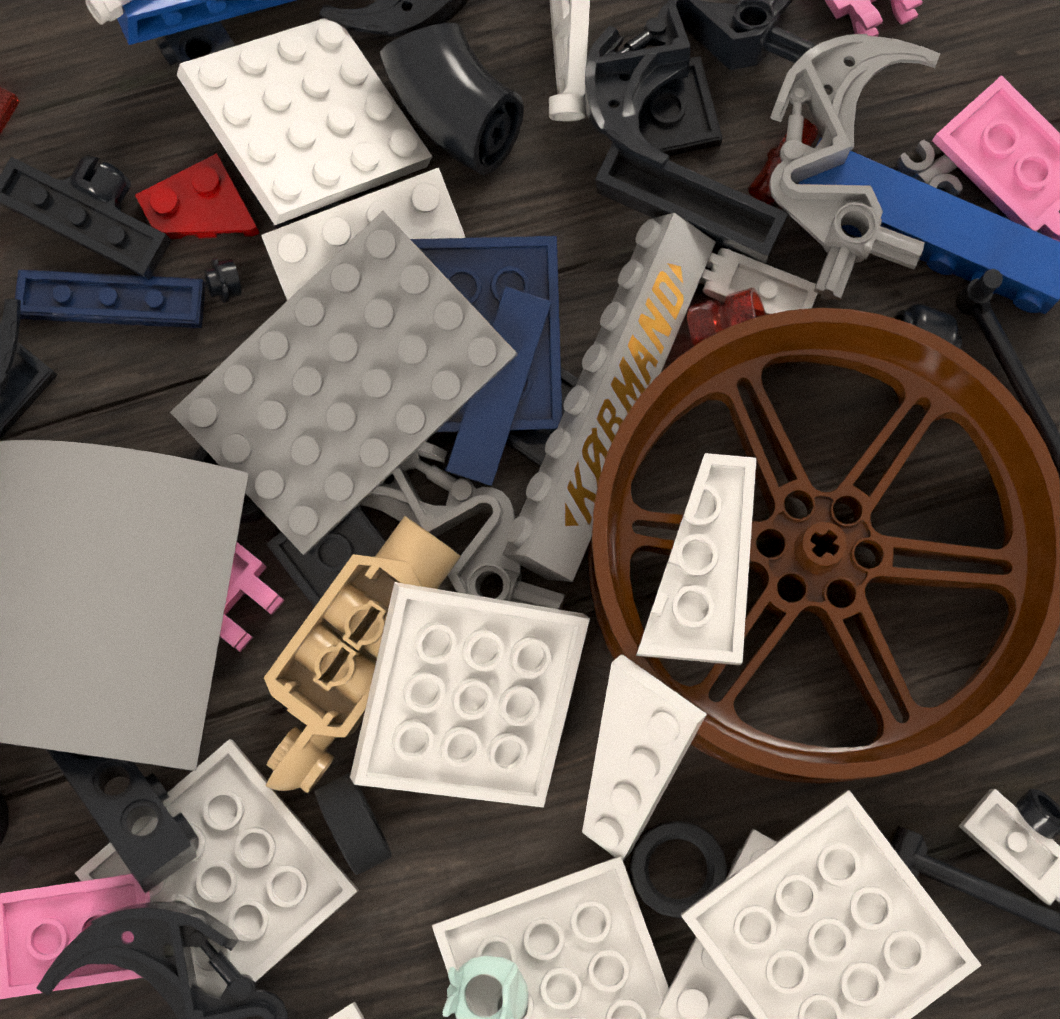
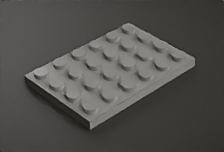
M382 211L170 413L220 466L249 473L245 493L294 546L305 555L518 354L393 220Z

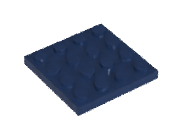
M557 236L410 239L491 326H493L505 286L552 301L510 430L557 429L562 419ZM467 403L437 432H458Z

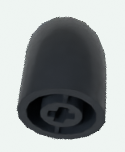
M442 23L424 27L395 39L380 51V59L401 103L417 125L435 144L457 161L482 175L492 173L504 162L520 132L524 113L523 100L521 95L496 80L482 65L469 45L462 26L457 23Z

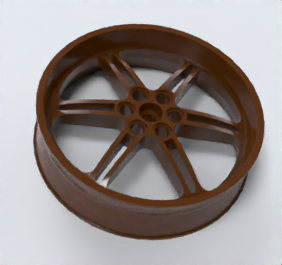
M809 308L787 310L759 316L730 326L701 341L679 356L652 381L636 400L621 423L608 450L598 481L593 510L592 537L588 549L590 590L597 621L607 648L614 660L621 654L707 714L690 745L716 760L761 777L799 783L823 784L846 782L909 770L946 755L966 744L991 726L1014 704L1032 681L1048 654L1060 625V478L1044 440L1031 418L1011 392L989 370L963 350L941 337L901 320L852 309ZM811 362L847 368L876 378L892 387L899 398L897 411L837 489L832 492H821L812 486L763 388L762 372L772 364ZM737 386L746 388L765 434L788 480V483L779 487ZM707 400L722 401L729 408L746 456L756 458L755 478L769 510V518L762 522L752 521L749 569L757 572L762 578L763 589L746 615L744 638L764 608L780 619L719 702L711 701L708 693L727 664L714 663L704 680L690 687L675 681L663 667L659 658L636 656L644 629L634 603L630 581V560L634 554L639 551H647L670 556L675 540L636 534L633 532L632 527L645 526L678 531L683 515L650 512L641 509L632 499L631 484L647 454L664 433L682 416ZM912 406H922L924 410L922 418L869 495L853 486ZM942 418L957 422L969 434L980 451L1000 499L1005 536L1000 549L995 550L885 536L876 532L872 527L870 518L873 509L932 422ZM795 498L802 501L806 506L807 516L802 519L791 517L785 510V500ZM837 503L848 505L854 512V523L844 524L839 522L833 513V506ZM769 536L776 540L780 549L779 556L773 558L763 556L757 549V538ZM820 539L825 540L829 544L826 550L831 552V554L826 552L821 557L816 556L812 552L816 545L812 542H818ZM863 546L873 552L876 560L874 568L867 569L857 563L854 555L856 547ZM894 555L998 565L1003 568L1004 574L899 568L892 565ZM783 579L795 582L800 590L799 601L794 603L783 600L777 591L778 582ZM867 583L985 588L994 590L1005 597L1008 603L1009 614L993 649L968 681L945 701L932 708H926L917 705L912 699L867 602L865 588ZM829 585H838L847 592L849 600L845 608L835 607L829 602L826 594ZM801 612H811L820 618L852 679L875 716L878 734L866 746L830 748L779 739L746 724L738 717L734 710V701L737 695ZM850 618L854 619L877 669L903 717L901 723L896 721L889 710L844 621Z

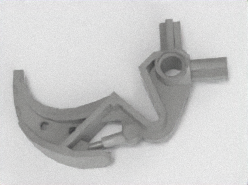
M852 34L819 43L806 51L787 72L770 118L781 122L789 102L793 105L792 115L788 118L786 143L783 144L780 150L782 162L772 172L769 188L771 196L776 203L815 238L828 253L814 288V292L821 294V298L830 301L831 298L837 301L841 300L854 264L862 262L864 259L866 260L869 253L915 269L925 242L880 226L883 210L871 186L795 183L845 163L850 150L854 148L856 103L862 89L876 73L889 65L901 62L918 63L935 68L940 56L938 52L894 38L868 36V34ZM851 60L854 65L848 67L844 64V61ZM824 88H828L832 94L827 95ZM807 103L823 136L815 148L801 142L804 122L801 112L802 105ZM852 225L858 228L862 237L853 238L847 236L842 231L841 226Z
M425 442L392 473L394 481L391 484H386L383 481L359 504L360 506L383 511L398 521H401L406 516L435 537L487 508H493L491 517L448 574L457 593L483 597L480 591L483 580L490 575H499L504 585L502 593L496 599L559 610L563 609L565 594L521 581L520 564L503 556L508 543L507 533L515 520L512 503L505 493L493 487L476 489L474 484L468 479H457L435 465L431 467L420 460L421 456L444 462L447 454L446 450ZM416 468L426 474L428 480L447 490L449 495L446 506H433L422 502L406 471Z

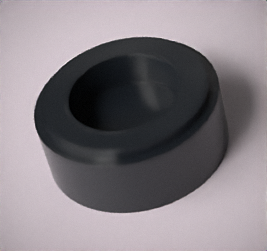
M1029 789L1016 802L1017 809L1024 820L1036 832L1048 839H1054L1060 833V806L1046 793L1038 789Z

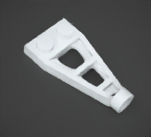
M550 0L557 95L549 97V118L555 121H577L585 118V70L590 0H570V3L569 0Z

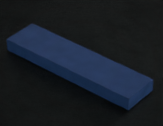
M18 270L15 299L21 301L20 319L202 328L206 283L203 279L152 276L148 280L142 276Z
M505 286L492 327L518 355L468 401L446 468L447 472L490 486L493 485L552 301Z

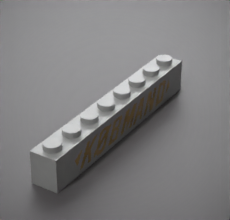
M676 213L649 219L639 229L636 235L637 246L630 261L619 274L618 283L620 285L614 299L601 316V329L594 344L583 357V370L578 382L568 393L564 401L563 407L565 412L558 428L550 435L546 442V455L539 472L532 477L527 486L526 502L519 517L513 521L508 530V543L503 556L547 580L573 582L592 537L593 510L598 481L608 450L621 423L636 400L661 373L716 243Z

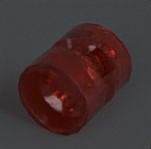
M753 287L728 294L725 298L724 306L718 300H708L691 305L687 309L688 327L694 346L730 326L766 315L763 302Z

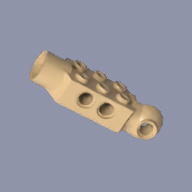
M403 517L375 557L355 554L351 556L265 675L264 680L271 696L286 706L288 712L307 725L303 732L294 727L271 755L266 765L274 771L266 787L279 791L301 788L306 793L313 789L334 760V757L327 752L336 737L345 738L353 734L363 721L394 582L438 589L461 557L453 549L408 517Z

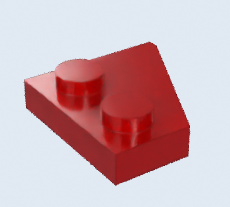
M217 153L135 194L151 227L165 233L170 239H181L188 235L198 238H217V233H243L245 237L259 234L257 226Z

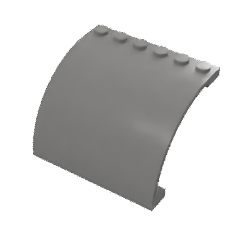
M50 440L0 441V743L196 771L249 473L201 461L114 446Z

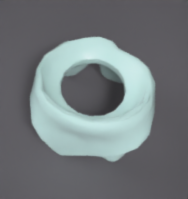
M482 956L471 958L458 971L454 967H450L448 978L451 984L447 988L448 998L443 1009L444 1017L455 1013L456 1019H522L528 1005V988L518 966L514 962L503 957ZM480 974L494 976L503 987L502 1007L496 1014L490 1017H481L474 1014L466 1002L465 992L468 983Z

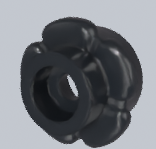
M213 258L211 260L212 268L204 270L206 284L211 297L219 296L223 303H227L229 298L241 295L239 276L232 259L218 262L217 258Z

